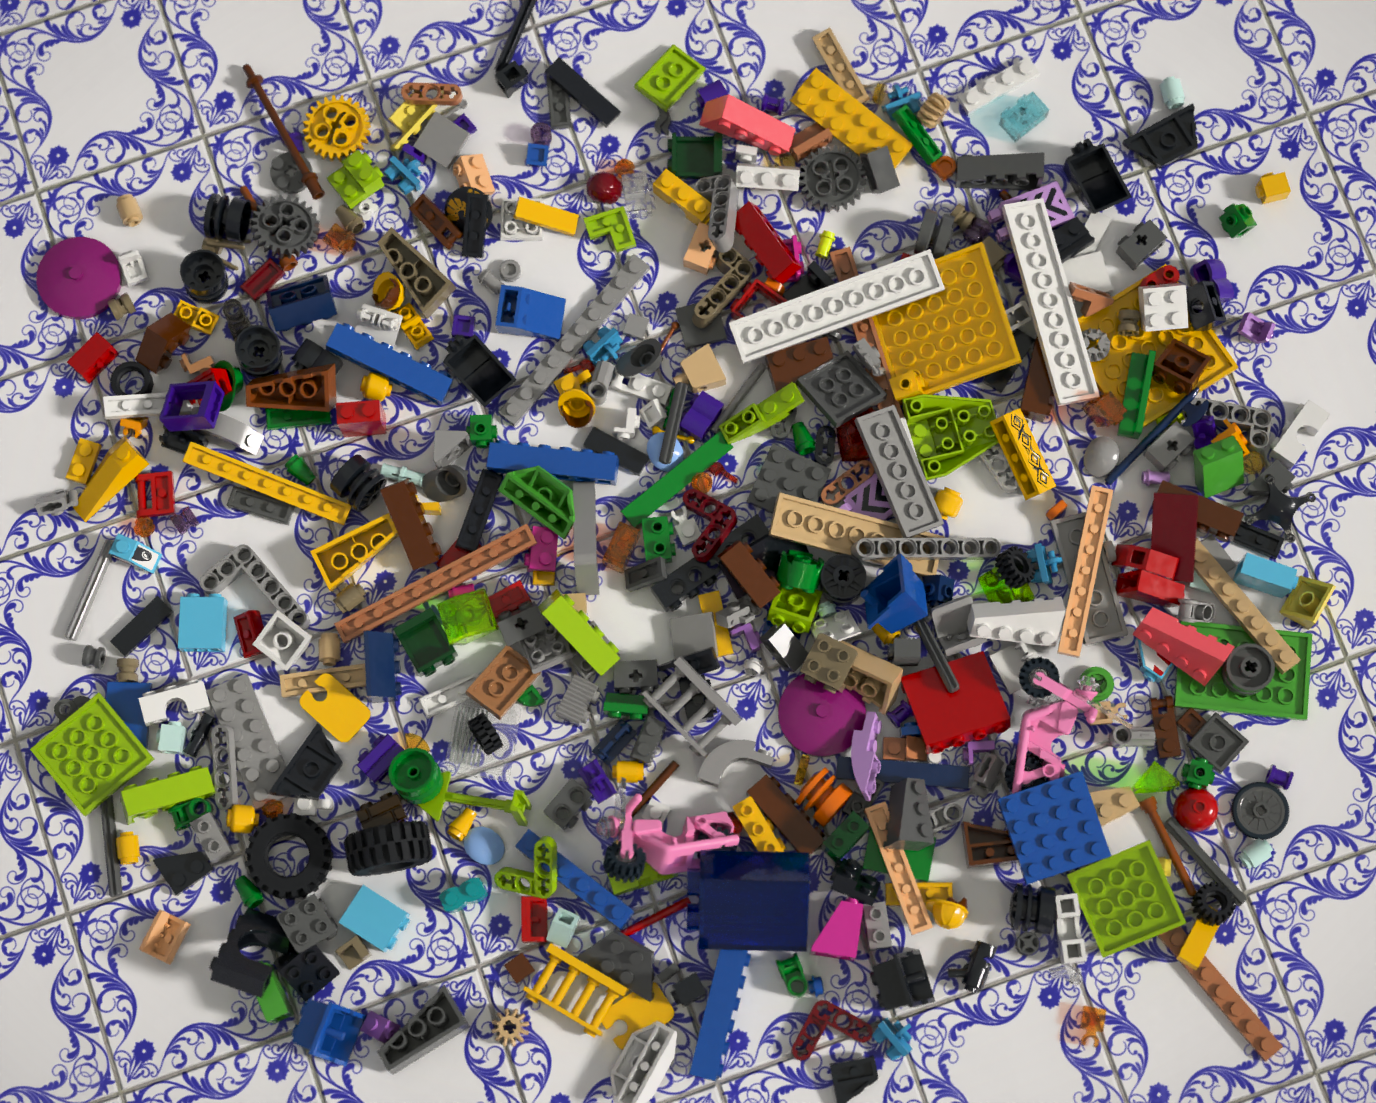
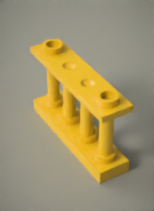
M550 943L546 950L550 953L548 957L550 960L533 989L524 987L523 990L527 992L525 997L535 1003L540 1000L585 1027L583 1031L594 1038L596 1035L602 1036L603 1032L597 1028L614 999H618L619 995L625 997L628 988ZM563 961L569 965V971L550 1001L539 994L556 965ZM582 972L588 976V983L572 1011L568 1012L559 1005L575 977L579 976ZM602 984L608 988L606 991L607 995L591 1023L588 1024L578 1018L595 987H599Z

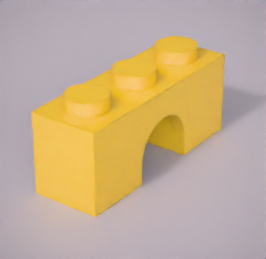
M665 169L653 183V193L667 204L674 203L684 211L686 218L696 226H698L699 222L707 225L710 221L711 202L669 170Z

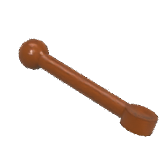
M678 322L671 323V329L661 344V352L673 332L679 328Z

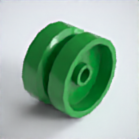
M408 748L398 753L389 766L391 784L406 802L415 805L425 804L433 800L440 793L443 786V774L432 755L426 750Z

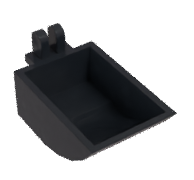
M1087 138L1083 143L1078 142L1075 147L1071 148L1073 155L1066 159L1063 170L1076 195L1091 213L1096 214L1132 198L1104 143L1093 146L1091 140Z
M476 334L467 339L462 335H456L454 337L455 340H450L445 348L449 353L445 360H443L445 369L483 407L487 406L517 380Z

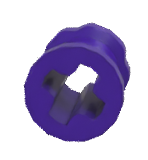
M765 93L761 111L764 112L766 110L778 113V116H781L785 98L779 99Z
M904 700L900 701V705L893 711L886 713L888 719L896 728H900V724L908 717L914 716L911 707Z
M1272 764L1267 772L1265 783L1269 784L1272 782L1282 786L1284 790H1288L1294 772H1285L1277 769L1276 765Z

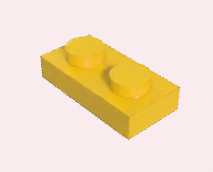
M80 438L65 478L87 485L100 453L101 444Z

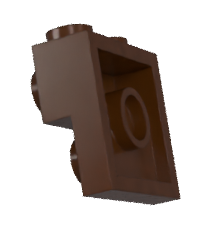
M1173 338L1154 363L1152 377L1159 384L1165 383L1171 386L1177 394L1184 393L1189 395L1198 383L1201 374L1210 364L1211 357Z

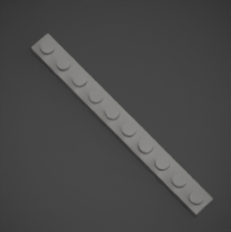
M633 254L498 411L499 415L516 427L580 352L583 345L592 338L650 270V266Z

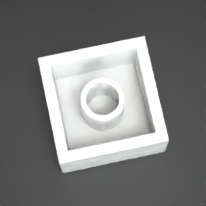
M1172 283L1138 287L1141 330L1149 332L1188 328L1185 284Z

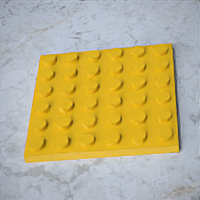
M983 242L934 259L945 287L944 291L872 317L891 378L914 371L923 378L925 387L922 389L924 394L932 395L1022 362Z
M1165 273L1166 277L1172 278L1171 273ZM1144 278L1113 296V304L1088 317L1083 315L1078 318L1081 332L1091 328L1100 329V331L1107 334L1110 341L1108 354L1102 360L1090 363L1097 387L1102 395L1108 397L1109 394H1112L1121 406L1132 352L1147 355L1149 350L1156 351L1155 363L1173 338L1211 357L1210 364L1201 374L1198 383L1193 388L1199 387L1197 394L1238 369V365L1212 329L1208 331L1194 330L1190 323L1189 312L1188 328L1145 332L1141 330L1139 320L1137 323L1139 334L1137 336L1119 335L1117 333L1118 325H1120V320L1118 319L1119 311L1130 309L1140 312L1138 287ZM1099 339L1097 341L1095 340L1094 342L1089 340L1090 344L1087 350L1092 347L1098 349L1097 344L1099 342ZM1152 377L1143 428L1170 412L1186 394H1177L1171 386L1165 383L1159 384ZM1114 408V412L1120 419L1121 408L1119 410Z

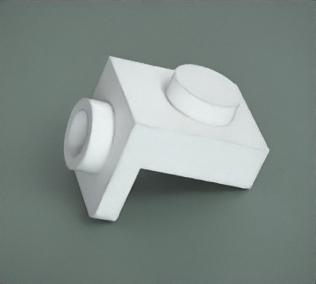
M127 251L118 257L129 287L150 280L143 259L138 251Z
M628 407L626 428L613 427V436L617 437L618 440L628 441L630 438H635V429L640 428L641 415H637L636 408Z

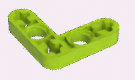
M543 836L535 843L534 873L511 867H503L495 874L494 880L496 885L501 889L542 899L549 898L557 889V843L552 837ZM541 863H546L550 867V872L544 871ZM521 878L527 879L530 887H525L521 882Z

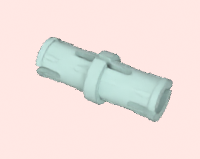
M383 463L380 474L385 475L387 478L398 480V482L408 478L410 482L422 487V480L425 476V473L408 470L405 466L400 468Z

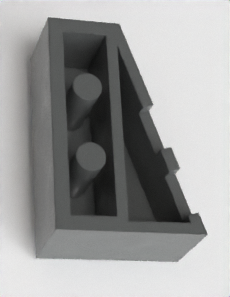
M905 778L892 785L888 806L890 817L889 822L886 823L888 833L883 848L920 851L933 844L934 836L925 779Z

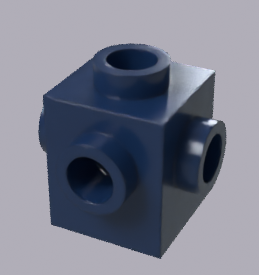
M941 574L924 576L923 583L926 602L929 604V607L933 608L952 600L954 579Z

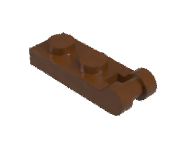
M422 193L410 206L409 210L447 249L450 250L457 238L460 239L463 236V232L450 221L426 194ZM447 229L451 232L448 237L444 235Z
M1172 695L1164 696L1163 699L1149 698L1158 759L1180 757L1181 749ZM1165 707L1166 713L1159 714L1158 708Z

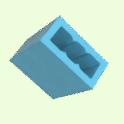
M1246 553L1238 562L1233 581L1237 584L1283 598L1290 594L1292 589L1296 588L1299 577L1296 576L1297 569Z
M189 593L187 597H180L178 649L181 652H225L228 601L221 594H209V597H200V594Z
M362 885L338 923L386 953L388 949L392 950L398 939L395 937L399 931H404L408 926L410 914L365 885Z

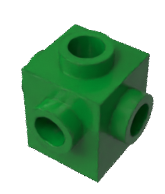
M1231 204L1223 210L1225 213L1219 217L1222 222V228L1229 233L1231 238L1242 237L1257 225L1252 217L1251 210L1245 204Z
M491 414L470 415V426H466V432L469 434L472 446L488 448L490 442L494 443V438H497V425H493Z
M1195 757V760L1191 759L1187 764L1184 763L1181 772L1183 777L1182 784L1188 785V788L1205 789L1208 787V784L1212 785L1215 772H1212L1213 765L1208 764V760ZM1196 770L1202 771L1203 775L1198 776Z

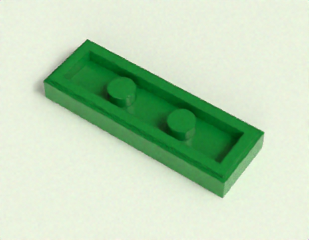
M907 104L891 114L928 166L943 155Z
M265 408L268 431L332 424L331 411Z

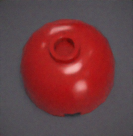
M1188 788L1177 796L1173 804L1175 820L1183 828L1191 832L1204 831L1212 826L1217 819L1219 810L1217 801L1213 794L1206 789Z

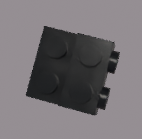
M845 858L842 861L837 860L829 879L833 881L830 889L870 906L874 903L881 882L877 881L873 876L862 875L861 872L864 866L854 859Z

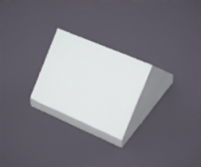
M277 610L252 645L284 670L288 671L307 650L312 636Z

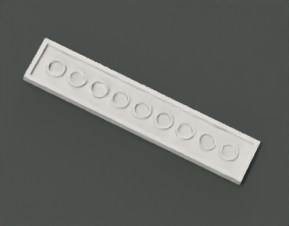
M1044 199L1004 204L1002 206L1003 216L1057 406L1098 399L1100 397Z
M929 249L729 322V326L744 364L944 291L945 287Z

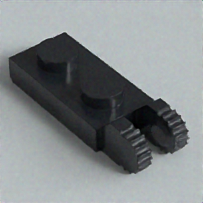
M713 647L682 656L700 675L720 668ZM676 659L657 666L658 670L666 671L670 668H675L676 665L673 662ZM670 675L663 678L662 681L664 682Z

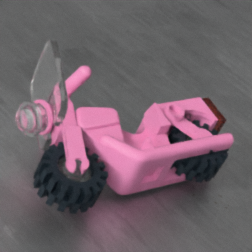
M1031 658L1021 667L1019 681L1026 694L1034 698H1044L1054 693L1062 699L1027 710L1022 714L1016 758L1010 761L1005 771V781L1012 793L1045 783V776L1049 777L1048 782L1064 777L1065 764H1061V757L1052 752L1051 744L1058 736L1071 733L1078 715V708L1084 711L1083 714L1087 717L1086 720L1090 724L1095 722L1099 710L1124 726L1132 728L1133 724L1131 721L1093 699L1098 694L1096 686H1099V682H1095V677L1082 676V679H1077L1078 688L1071 690L1059 682L1058 669L1047 658ZM1027 750L1044 759L1042 764L1034 757H1028L1026 755Z
M624 777L620 778L614 804V816L611 815L608 818L601 817L596 825L597 833L603 839H608L610 836L613 838L612 846L609 845L606 850L603 862L604 872L606 874L609 873L611 879L616 877L615 881L619 882L620 879H623V883H627L628 879L630 882L640 879L646 862L661 875L717 867L718 863L725 862V856H729L732 859L735 858L740 833L743 830V826L734 811L693 817L687 816L680 836H670L664 833L660 820L637 819L632 825V811L642 801V795L635 794L626 805V778ZM694 852L697 853L698 859H693Z

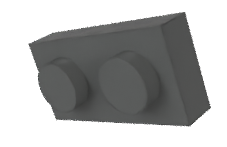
M659 556L624 570L626 590L633 592L667 579L665 559Z

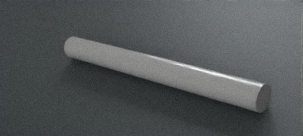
M763 363L756 367L712 425L710 430L713 433H718L720 430L719 425L728 420L767 367Z

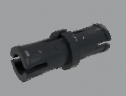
M203 713L196 729L192 730L190 741L183 752L195 758L197 757L204 741H207L209 738L208 734L216 718Z

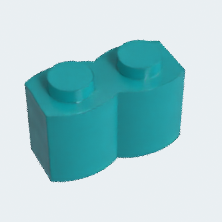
M471 878L463 882L460 887L446 889L439 895V899L447 913H456L464 909L467 904H475L484 900L488 893L480 878Z

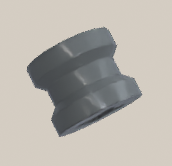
M86 645L82 655V665L86 667L92 665L97 669H101L106 656L105 648L99 647L96 649L92 645Z
M1031 932L1022 933L1015 941L1016 950L1025 956L1032 955L1039 948L1038 937Z

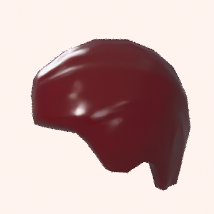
M604 171L594 173L586 183L588 196L597 203L613 204L621 197L622 183L612 173Z

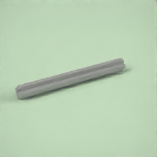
M106 539L65 633L67 639L76 641L112 559V555L109 554L114 542L112 540Z

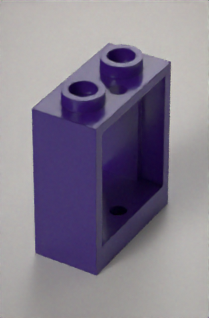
M215 381L170 384L159 420L169 432L214 429L225 393ZM202 399L198 414L179 415L184 400Z

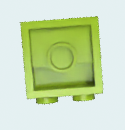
M359 150L342 160L343 166L327 177L328 182L350 209L385 186L381 179L384 176L377 166L373 168L370 165L372 160L366 152L361 154Z
M779 586L778 589L781 593L773 599L767 620L777 626L785 623L787 627L792 628L796 633H809L822 591L815 590L814 593H806L800 588L785 589Z

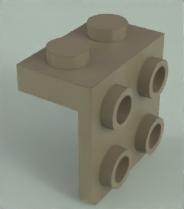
M820 633L811 647L800 672L805 674V680L813 684L819 681L825 684L823 687L825 690L833 694L836 691L842 693L846 686L844 681L858 652L854 648Z

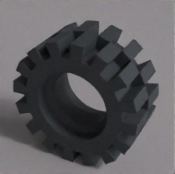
M1018 546L1008 548L997 555L995 559L997 562L995 567L999 568L996 571L998 574H1001L1000 579H1004L1006 585L1010 584V588L1015 587V589L1034 579L1033 575H1035V571L1032 570L1035 567L1030 563L1032 562L1031 558L1028 559V554L1026 552L1023 553V549H1018Z
M484 713L467 722L474 738H476L477 743L485 754L490 755L503 747L500 736Z
M1214 882L1204 884L1192 898L1191 905L1195 906L1193 913L1198 912L1196 918L1199 920L1202 917L1204 919L1202 923L1204 924L1210 921L1209 926H1214L1215 923L1217 926L1221 925L1222 922L1225 923L1236 908V905H1233L1236 899L1231 898L1233 892L1230 891L1228 893L1226 891L1228 887L1225 885L1224 888H1221L1222 883L1219 882L1216 885ZM1213 897L1221 904V910L1215 911L1207 905L1206 899Z

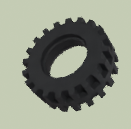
M281 813L277 814V817H269L265 819L266 822L263 825H258L255 828L257 831L253 836L250 835L248 839L250 844L245 850L247 854V861L245 863L250 871L249 875L260 889L272 896L295 900V898L299 897L305 898L308 896L307 894L313 891L316 892L322 882H326V876L332 870L331 860L334 858V853L331 850V841L328 839L327 833L317 823L304 815L301 816L296 813L284 815ZM291 835L299 837L305 842L309 850V859L303 871L297 875L286 877L273 871L269 864L268 855L271 846L276 840Z

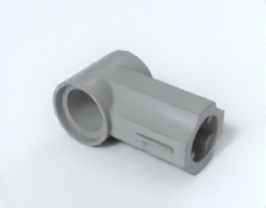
M604 360L597 361L591 383L588 386V396L597 406L602 405L606 401L609 385L615 370V365ZM600 390L603 394L601 396H594L592 392Z
M1120 725L1111 731L1108 739L1109 743L1115 748L1154 747L1155 731L1154 727H1127ZM1116 732L1124 734V742L1116 738Z

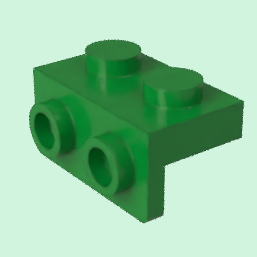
M608 692L606 693L603 711L604 715H608L609 718L619 719L621 716H628L631 720H643V718L648 716L649 706L643 701L645 698L643 695Z

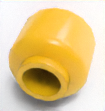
M369 372L367 376L364 375L362 378L360 392H363V397L366 399L380 400L382 402L385 396L390 397L393 385L389 384V377Z
M944 487V490L939 489L934 497L944 520H947L948 517L955 518L963 503V499L960 497L961 493Z
M234 804L231 809L227 810L226 827H230V831L233 833L250 834L254 826L257 827L259 824V813H255L252 805Z

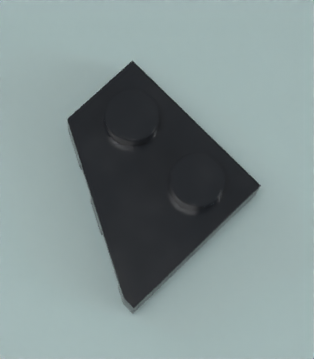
M201 851L153 860L176 896L214 871Z
M874 1055L829 1064L837 1103H847L854 1096L860 1094L868 1085L873 1084L879 1079Z

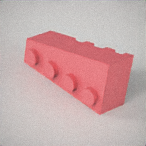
M729 94L707 101L699 124L768 151L769 154L774 156L790 151L795 133V128Z
M1154 607L1151 608L1132 634L1203 686H1206L1235 647L1229 643L1224 645L1218 642V638L1210 634L1207 637L1197 632V628L1194 626H1184L1179 623L1177 618Z

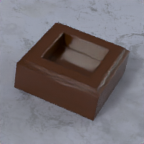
M1189 708L1177 720L1176 725L1192 738L1207 721L1194 709Z
M523 952L504 965L517 984L535 972V969Z

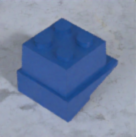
M901 553L884 566L883 572L861 592L860 596L865 600L867 627L869 629L879 623L888 632L893 634L928 616L924 583L914 573L912 564Z
M308 999V1002L304 1003L301 1008L300 1015L302 1017L300 1022L295 1025L292 1031V1042L309 1049L310 1055L347 1066L366 1015L332 1002L326 1005Z

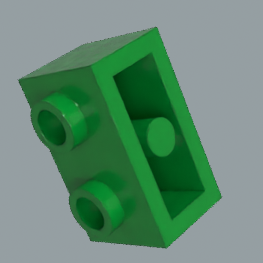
M667 516L642 519L646 561L661 556L665 559V563H672V556H676L675 543H670L669 536L674 535L672 522H668Z

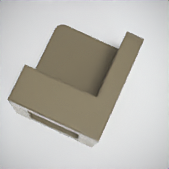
M357 935L335 950L349 970H352L372 956L364 942Z

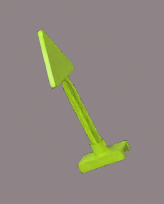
M450 771L442 773L443 786L440 793L433 800L425 804H417L437 822L440 820L444 802L504 810L505 813L513 815L518 825L526 827L528 822L523 814L525 809L531 810L532 808L531 803L522 790H514L512 800L506 799V801L447 792L452 775Z

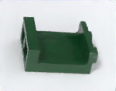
M672 132V139H668V152H672V159H668V170L679 179H701L722 175L721 133L714 132V137L676 136V132Z
M431 607L393 628L420 677L423 675L428 677L437 671V667L453 663L456 660L455 657L458 656Z
M853 811L822 843L821 849L836 863L868 832L869 825Z

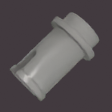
M484 269L477 277L480 280L479 283H484L498 295L501 285L505 284L493 276L491 270Z

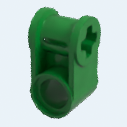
M195 798L186 803L173 806L167 811L174 820V830L180 831L191 827L190 823L206 813L210 812L213 814V806L203 798ZM204 803L205 811L202 814H198V805Z
M793 953L792 957L781 961L779 959L775 960L789 995L793 998L803 997L807 992V982L797 953ZM793 982H801L804 989L800 993L793 992L791 989Z

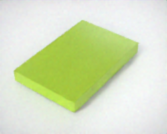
M673 44L635 83L634 88L667 112L699 79L706 68Z

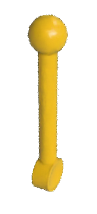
M654 426L652 428L653 435L659 432H665L663 430H660L658 426ZM677 434V439L687 441L689 444L695 442V438L692 436L686 437Z

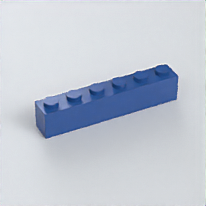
M336 324L326 343L327 351L370 372L389 377L390 382L442 406L453 384V379L450 378L451 375L442 370L437 372L431 369L432 366L424 361L417 362L412 360V356L403 351L398 353L392 350L393 347L385 342L380 344L374 341V338L367 333L359 334L349 324Z
M497 440L496 443L490 442L486 467L489 471L507 474L508 472L539 465L558 480L594 481L595 484L616 486L619 458L610 451H602V454L593 453L589 449H581V451H572V448L569 447L551 449V446L541 444L538 447H532L524 442H518L517 445H513L504 440Z
M528 829L515 847L534 862V846L540 837ZM557 851V881L614 926L622 930L634 915V910ZM541 863L542 869L550 872V867L546 863Z
M722 941L689 1075L711 1081H716V1077L721 1078L724 1064H720L722 1055H727L730 1042H726L727 1033H732L735 1020H732L731 1017L733 1010L738 1011L741 999L737 997L738 988L743 989L746 976L742 975L744 966H749L751 954L747 953V947Z

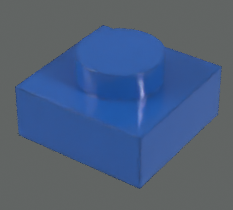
M528 143L526 164L547 167L549 145Z
M916 722L904 723V727H901L899 730L900 738H906V736L922 737Z

